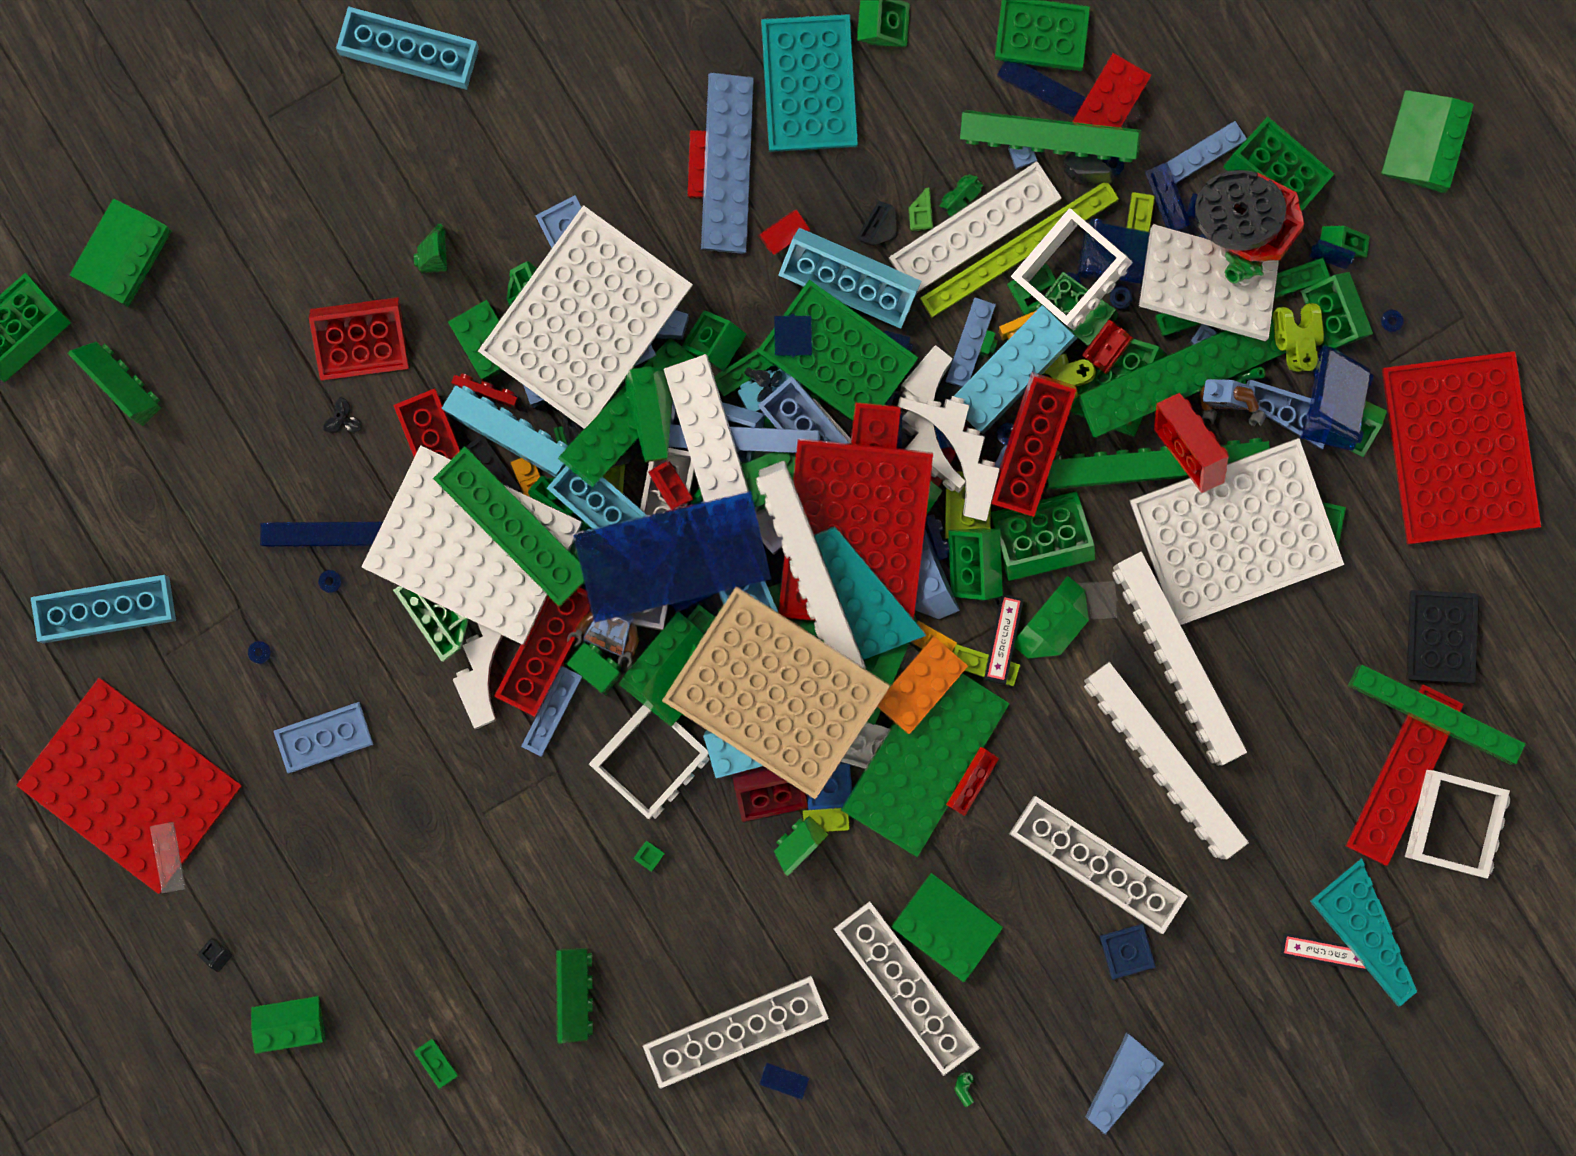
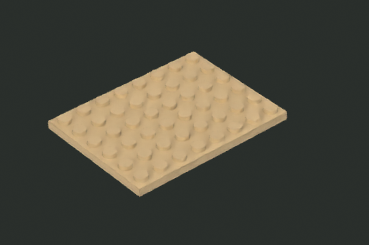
M736 586L662 701L816 799L890 685Z

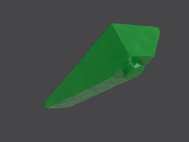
M443 223L437 224L417 247V253L414 254V266L418 267L421 273L447 271L445 227Z
M654 367L630 369L624 381L645 462L666 460L668 458L673 398L665 372Z
M910 642L866 658L864 661L866 670L891 686ZM877 706L867 720L868 723L875 725L881 711Z

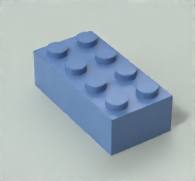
M792 376L758 405L777 429L820 430V441L850 444Z

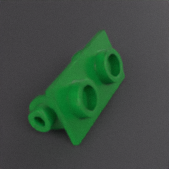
M970 174L963 176L958 181V186L942 198L943 202L939 207L947 209V214L950 217L963 210L968 205L963 198L966 197L971 202L982 191L983 185L976 180L978 177Z

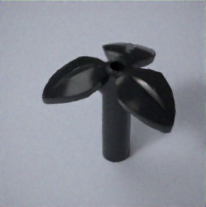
M748 367L744 372L746 376L756 381L760 387H763L757 396V402H762L773 392L771 387H778L782 379L781 370L776 371L772 378L770 373L764 370H753Z
M340 397L335 403V418L330 417L323 425V431L336 433L344 424L348 432H358L362 428L361 422L356 417H346L351 408L348 401L344 397Z

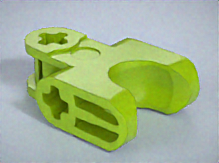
M1315 303L1305 305L1301 309L1299 326L1295 323L1293 312L1286 307L1277 308L1273 312L1275 341L1280 350H1286L1287 366L1295 372L1313 370L1318 361L1316 346L1321 345L1324 340L1320 307Z
M1061 354L1043 374H1048L1053 379L1073 384L1077 387L1092 382L1096 377V368L1088 360H1078L1069 363L1067 355ZM1083 366L1090 370L1086 372V377L1079 374Z

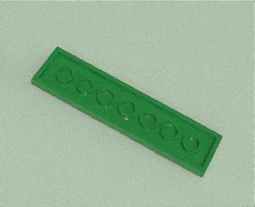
M669 338L655 353L656 356L651 358L643 367H654L664 371L665 368L694 359L695 357L672 338ZM626 385L558 458L592 488L639 438Z
M466 447L433 477L436 483L559 607L592 575Z

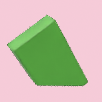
M925 188L922 194L909 207L910 231L933 229L930 188Z

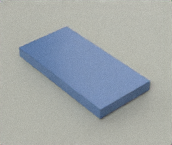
M360 702L274 731L288 774L374 745Z

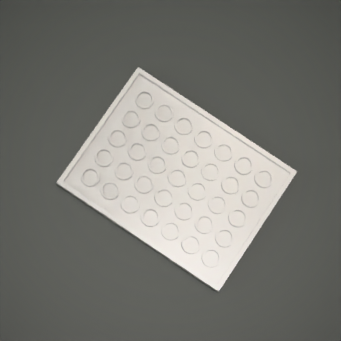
M583 205L478 352L585 429L604 409L625 380L629 370L633 369L693 285Z
M1299 438L1227 464L1225 483L1204 493H1201L1189 478L1129 500L1162 592L1180 625L1344 565Z
M420 445L362 568L524 645L548 595L433 479L451 460ZM505 486L569 551L582 522Z

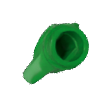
M1229 251L1225 253V258L1229 262L1225 269V277L1229 282L1238 283L1244 279H1251L1253 276H1262L1264 274L1263 266L1260 262L1249 261L1243 257L1235 256Z

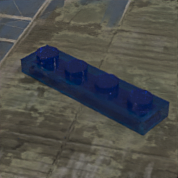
M1004 61L997 74L998 78L1075 118L1085 99L1079 93L1022 63Z

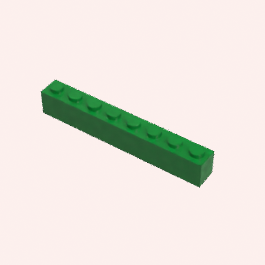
M966 110L962 112L960 139L966 140L967 144H979V141L988 142V146L1001 147V144H1008L1011 149H1023V146L1031 147V151L1044 152L1045 149H1052L1055 154H1066L1069 151L1075 152V156L1088 157L1089 154H1096L1098 159L1108 160L1113 156L1119 157V161L1132 162L1133 159L1139 157L1142 130Z
M1364 665L1356 667L1348 684V687L1509 765L1517 763L1525 746V743Z

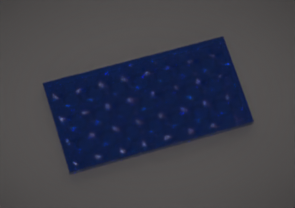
M750 490L573 534L594 623L734 589L736 586L742 587L771 579Z

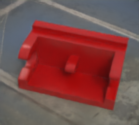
M793 210L758 236L769 252L775 255L791 244L798 228L810 231L799 212Z
M1108 320L1082 356L1107 374L1134 338L1125 330L1119 328L1114 322Z
M666 461L648 471L672 512L693 500L670 461Z

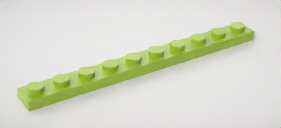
M1109 183L1100 184L920 298V301L931 318L1025 260L1069 208L1086 221L1118 201L1119 198Z

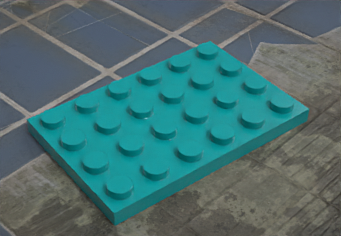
M850 15L761 19L769 152L857 147Z

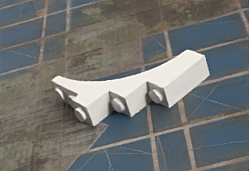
M935 345L902 383V396L904 398L906 394L919 397V402L927 403L928 399L934 401L940 381L952 364V358ZM909 410L901 420L902 429L908 435L913 436L914 434L916 437L905 449L933 452L931 476H938L943 480V485L950 491L955 490L959 493L965 485V480L951 467L944 457L936 439L933 423L916 412Z
M906 394L905 398L900 397L899 407L916 412L931 421L944 433L952 444L961 462L965 479L963 515L986 521L999 468L995 467V462L982 459L981 463L978 462L984 436L979 435V430L971 428L963 431L969 405L964 403L965 399L952 396L951 400H945L943 408L940 407L941 402L928 399L927 403L919 402V397Z
M479 623L477 624L483 636L480 638L478 635L466 639L467 644L462 645L473 670L464 669L456 673L457 677L453 679L474 729L496 721L490 697V670L495 652L504 636Z

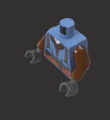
M1207 379L1205 381V386L1202 387L1200 392L1202 409L1204 410L1202 416L1204 424L1207 419L1211 420L1212 425L1214 424L1217 412L1212 408L1249 410L1253 413L1249 423L1252 426H1255L1257 422L1260 426L1263 424L1266 414L1258 410L1260 406L1255 397L1254 387L1234 380Z
M616 598L613 607L604 605L602 609L595 608L582 618L575 628L576 632L569 634L567 642L570 641L571 637H577L578 642L575 644V647H578L581 643V636H584L583 640L619 655L618 663L620 667L622 661L629 660L627 668L630 669L633 665L631 657L635 654L639 643L637 626L633 623L634 617L625 613L629 603L626 600Z

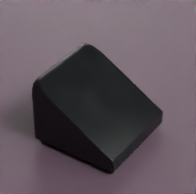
M212 937L197 954L211 969L217 972L232 957V954Z

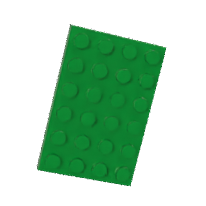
M810 279L757 350L758 354L790 377L792 376L798 383L851 421H853L855 402L885 405L918 360L917 356Z

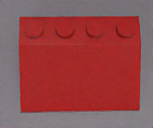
M399 297L310 309L309 323L320 380L409 369Z

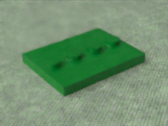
M1002 0L994 60L1082 71L1090 7L1043 0Z

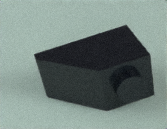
M1071 152L1063 159L1065 174L1071 180L1075 178L1080 184L1112 183L1115 180L1112 170L1101 159H1098L1095 154H1089L1088 157L1075 156V152Z

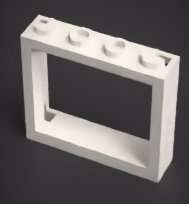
M1069 208L1011 277L1074 331L1080 323H1084L1088 313L1099 306L1101 298L1106 293L1112 291L1115 282L1127 273V268L1133 262ZM1077 225H1080L1117 258L1066 316L1028 282Z
M643 705L589 765L648 819L653 816L656 819L664 810L662 805L667 800L671 802L680 793L677 790L682 783L686 786L695 776L692 772L697 767L702 769L710 759L707 757L709 755L708 750L675 722L672 728L700 754L650 809H647L601 766L651 712L650 709Z
M1426 770L1405 857L1488 878L1494 868L1493 857L1499 848L1498 836L1504 827L1505 819L1503 816L1505 809L1508 808L1510 803V791L1441 772ZM1441 780L1496 795L1478 869L1422 854Z

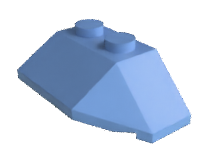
M924 529L915 610L941 619L960 611L927 531Z

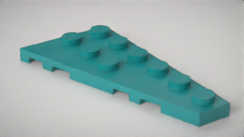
M836 527L814 535L863 660L926 636V633L917 625L910 614L906 612L894 595L874 574Z
M1361 858L1310 902L1399 1007L1412 997L1417 990L1408 968L1403 962L1399 946L1394 940L1380 900L1377 899L1372 887V881L1367 875L1364 867L1365 864Z

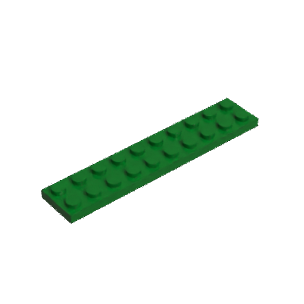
M1273 310L1269 338L1266 341L1224 330L1077 395L1093 437L1100 436L1156 411L1157 403L1178 393L1185 398L1201 391L1207 379L1225 380L1286 353V350L1282 351L1276 345Z

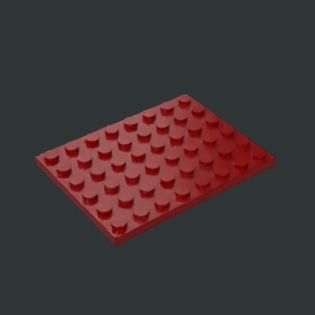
M1515 351L1383 368L1382 375L1407 545L1540 528L1541 522Z
M798 438L793 483L813 534L815 535L836 527L914 620L933 452ZM785 555L778 613L786 618L811 620L807 611L806 602H808V599H803L799 591L798 581L800 579L799 577L794 578L790 568L791 556L786 557Z
M101 678L97 679L16 785L158 894L163 891L242 787L240 783Z

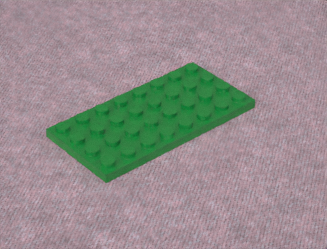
M961 674L910 734H907L893 722L841 808V811L915 857H918L947 809V802L980 747L983 748L1010 703L964 674Z

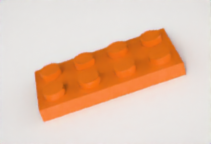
M934 636L888 688L877 707L907 734H910L968 665Z

